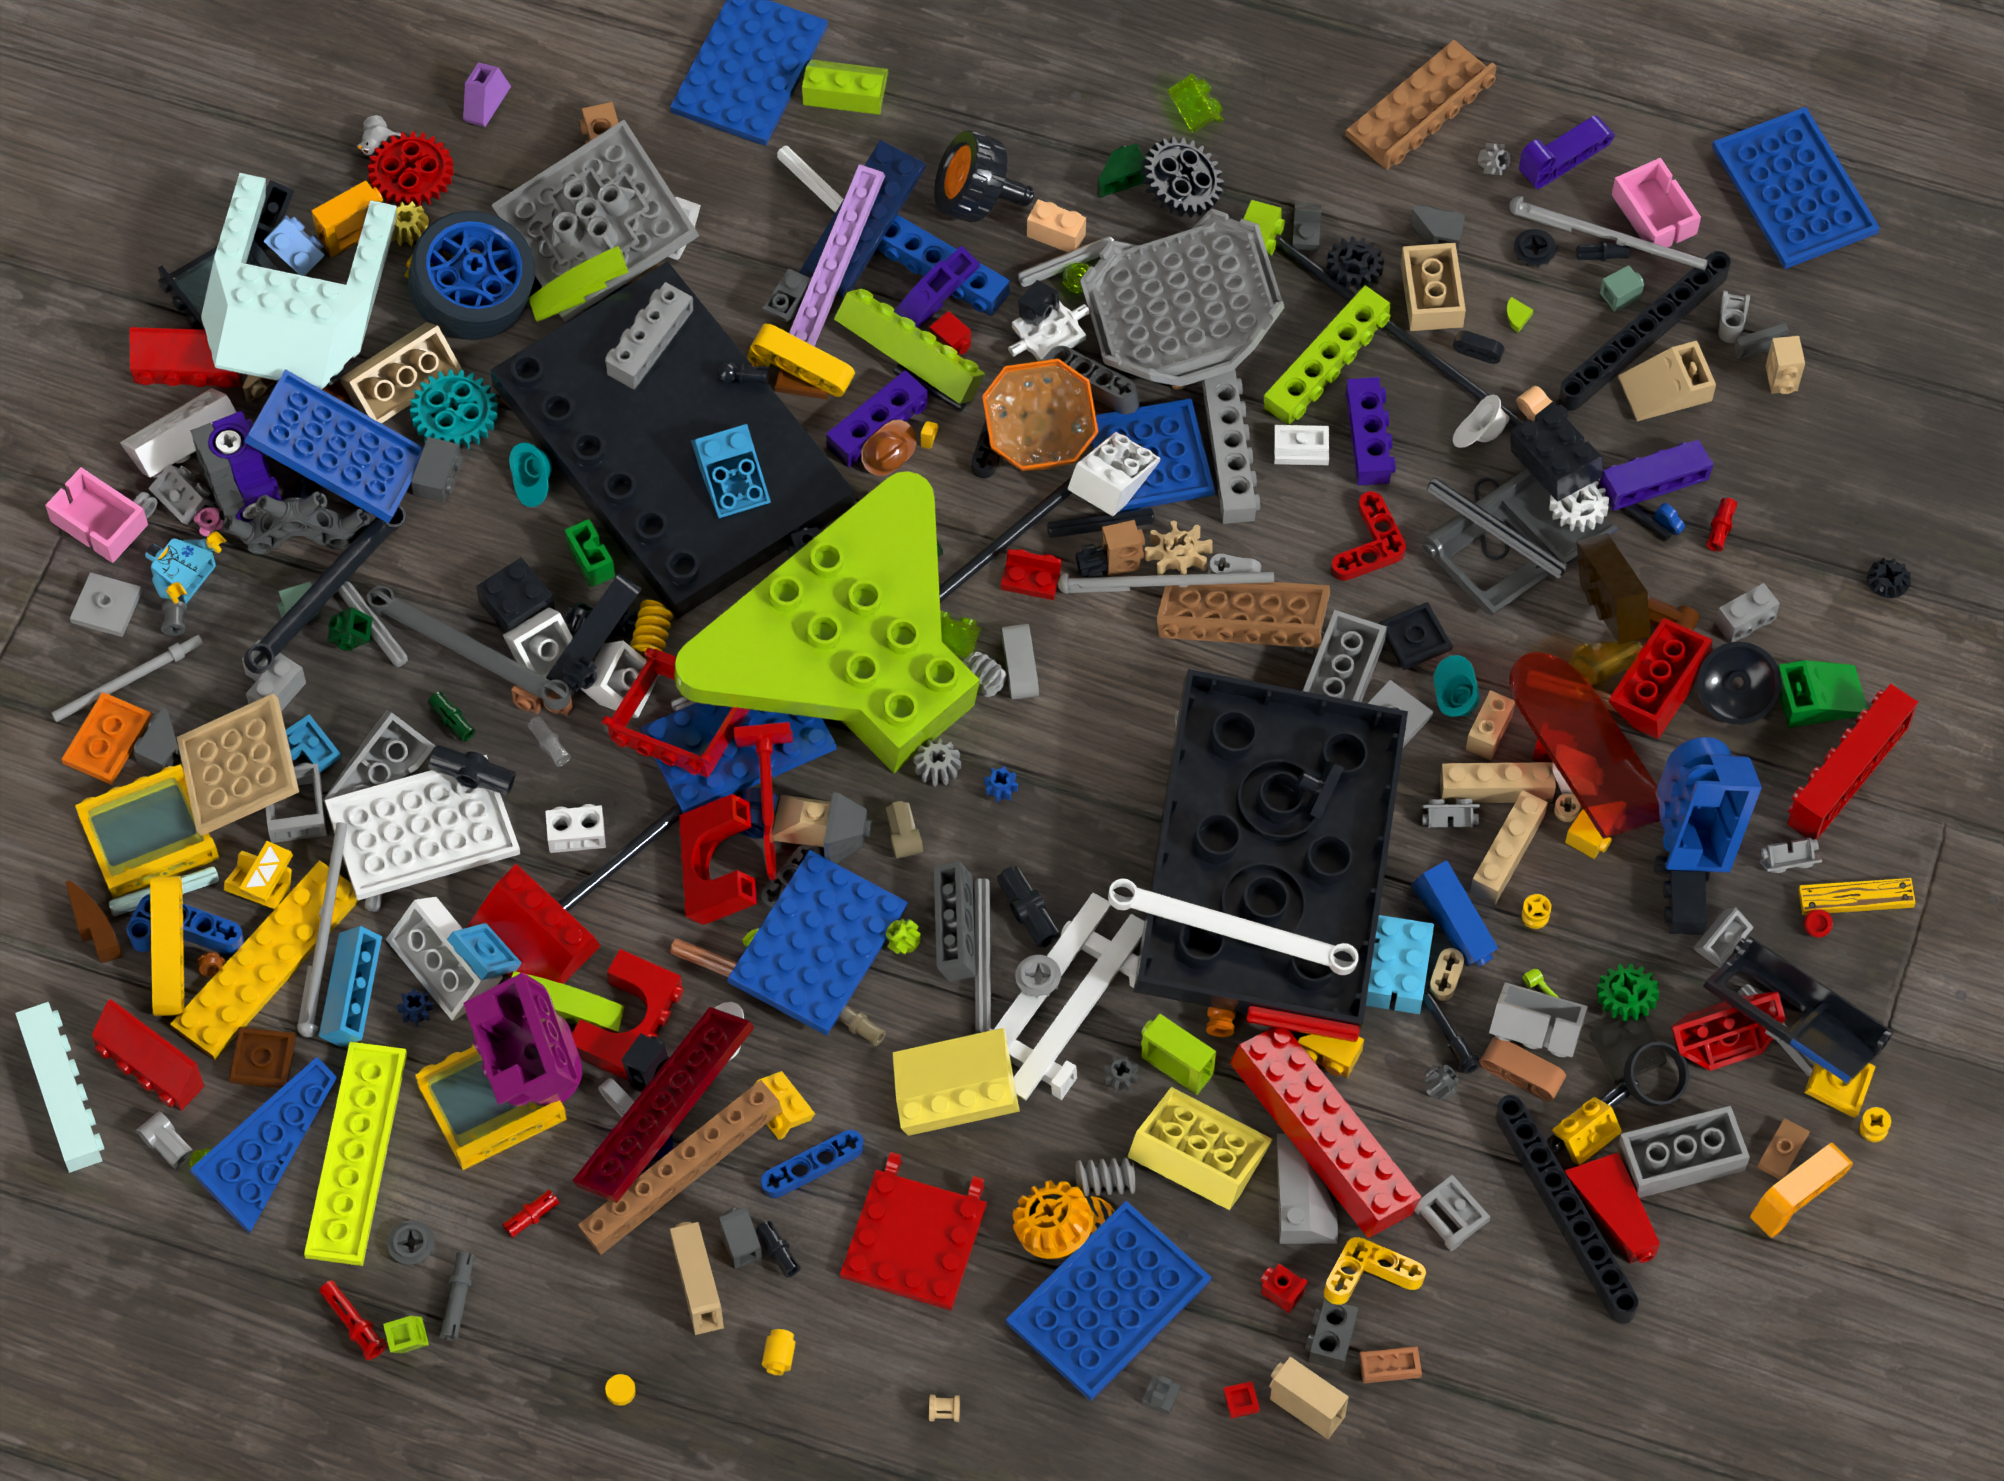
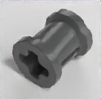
M172 600L165 601L162 604V610L165 613L164 622L161 624V631L171 636L184 634L186 626L183 624L184 613L187 611V604L181 601L177 604H174Z

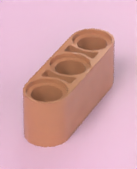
M1493 1037L1479 1061L1486 1071L1545 1101H1553L1566 1078L1565 1072L1558 1066L1509 1041H1503L1496 1037Z

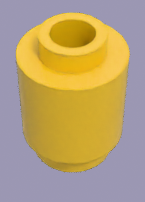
M773 1329L770 1335L767 1336L762 1366L767 1369L768 1373L783 1375L784 1372L791 1370L796 1344L793 1340L794 1334L783 1329Z

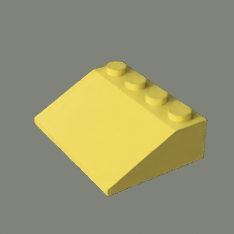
M1004 1028L893 1052L896 1102L901 1129L908 1136L1020 1111Z
M1171 1087L1137 1130L1128 1158L1230 1210L1242 1194L1273 1139Z

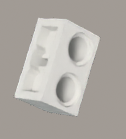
M585 804L579 808L556 807L546 811L547 838L550 853L606 848L602 805ZM587 823L596 824L592 828L583 827ZM558 826H567L565 830H556Z

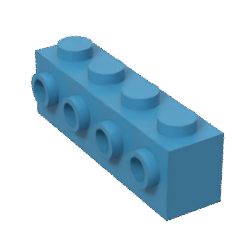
M362 926L339 933L319 1037L340 1047L348 1045L350 1042L362 1040L382 936Z

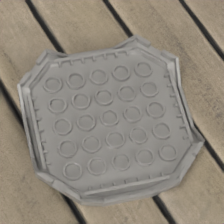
M1212 208L1192 229L1139 246L1110 240L1101 251L1099 262L1095 267L1090 266L1080 280L1104 364L1153 382L1181 387L1233 371L1257 347L1285 308L1259 225L1241 219L1240 222L1230 219L1227 213Z

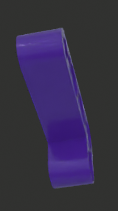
M1592 116L1546 146L1539 139L1531 141L1521 153L1519 171L1536 189H1540L1607 147L1613 141L1615 134L1599 116Z

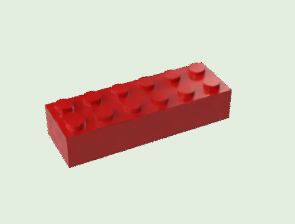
M1891 683L1885 691L1880 689L1872 699V707L1869 710L1864 708L1855 722L1858 724L1853 730L1848 728L1840 738L1841 744L1837 749L1832 747L1824 758L1825 764L1821 768H1814L1807 779L1810 782L1806 787L1800 786L1791 799L1794 802L1787 811L1790 813L1787 825L1806 838L1811 837L1812 840H1818L1909 729L1918 705L1917 700Z

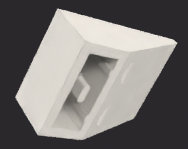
M1115 432L1076 464L1068 490L1114 516L1129 502L1160 462L1161 458L1154 455L1150 450L1132 442L1128 437Z

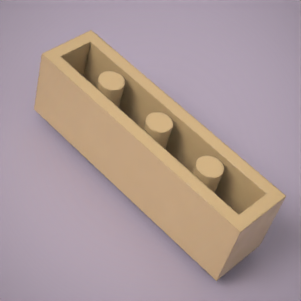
M1554 762L1442 764L1440 773L1441 800H1445V804L1456 803L1457 799H1472V803H1516L1523 790L1546 802H1553L1556 789L1553 773Z
M1522 790L1473 877L1470 894L1496 905L1542 823L1548 802Z

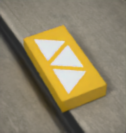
M266 841L241 884L240 891L266 903L293 856L292 852Z

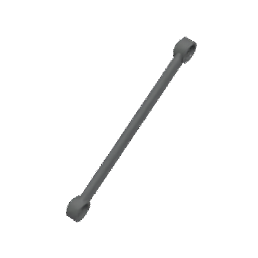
M377 586L367 594L368 606L375 615H388L543 699L544 705L548 709L560 710L569 704L570 691L564 681L549 680L394 597V593L389 587ZM380 597L386 604L374 605L372 602ZM555 691L561 698L551 700L547 698V695Z

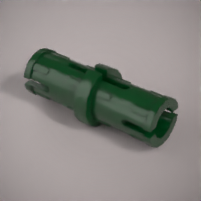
M438 691L429 698L428 704L442 718L441 722L446 727L449 726L462 742H466L474 736L476 730L462 716V711L458 707H454L442 692Z

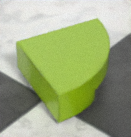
M1513 297L1509 299L1506 310L1507 318L1511 328L1519 333L1533 315V309Z

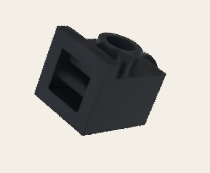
M1036 280L1018 300L1019 317L1027 324L1038 326L1043 319H1047L1053 309L1057 311L1060 308L1059 291Z

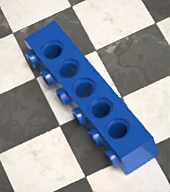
M899 215L896 216L877 247V250L884 253L891 261H898L906 266L910 272L920 274L923 277L940 260L944 262L957 250ZM980 263L981 267L951 295L958 300L962 299L971 304L978 312H984L992 317L1010 294V280Z

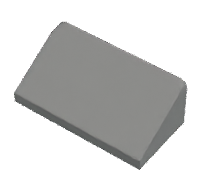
M1737 908L1725 909L1697 942L1694 950L1721 968L1733 954V950L1742 938L1745 939L1754 927Z

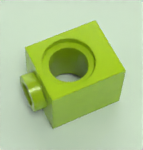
M408 1316L383 1324L390 1353L402 1354L429 1346L422 1317Z

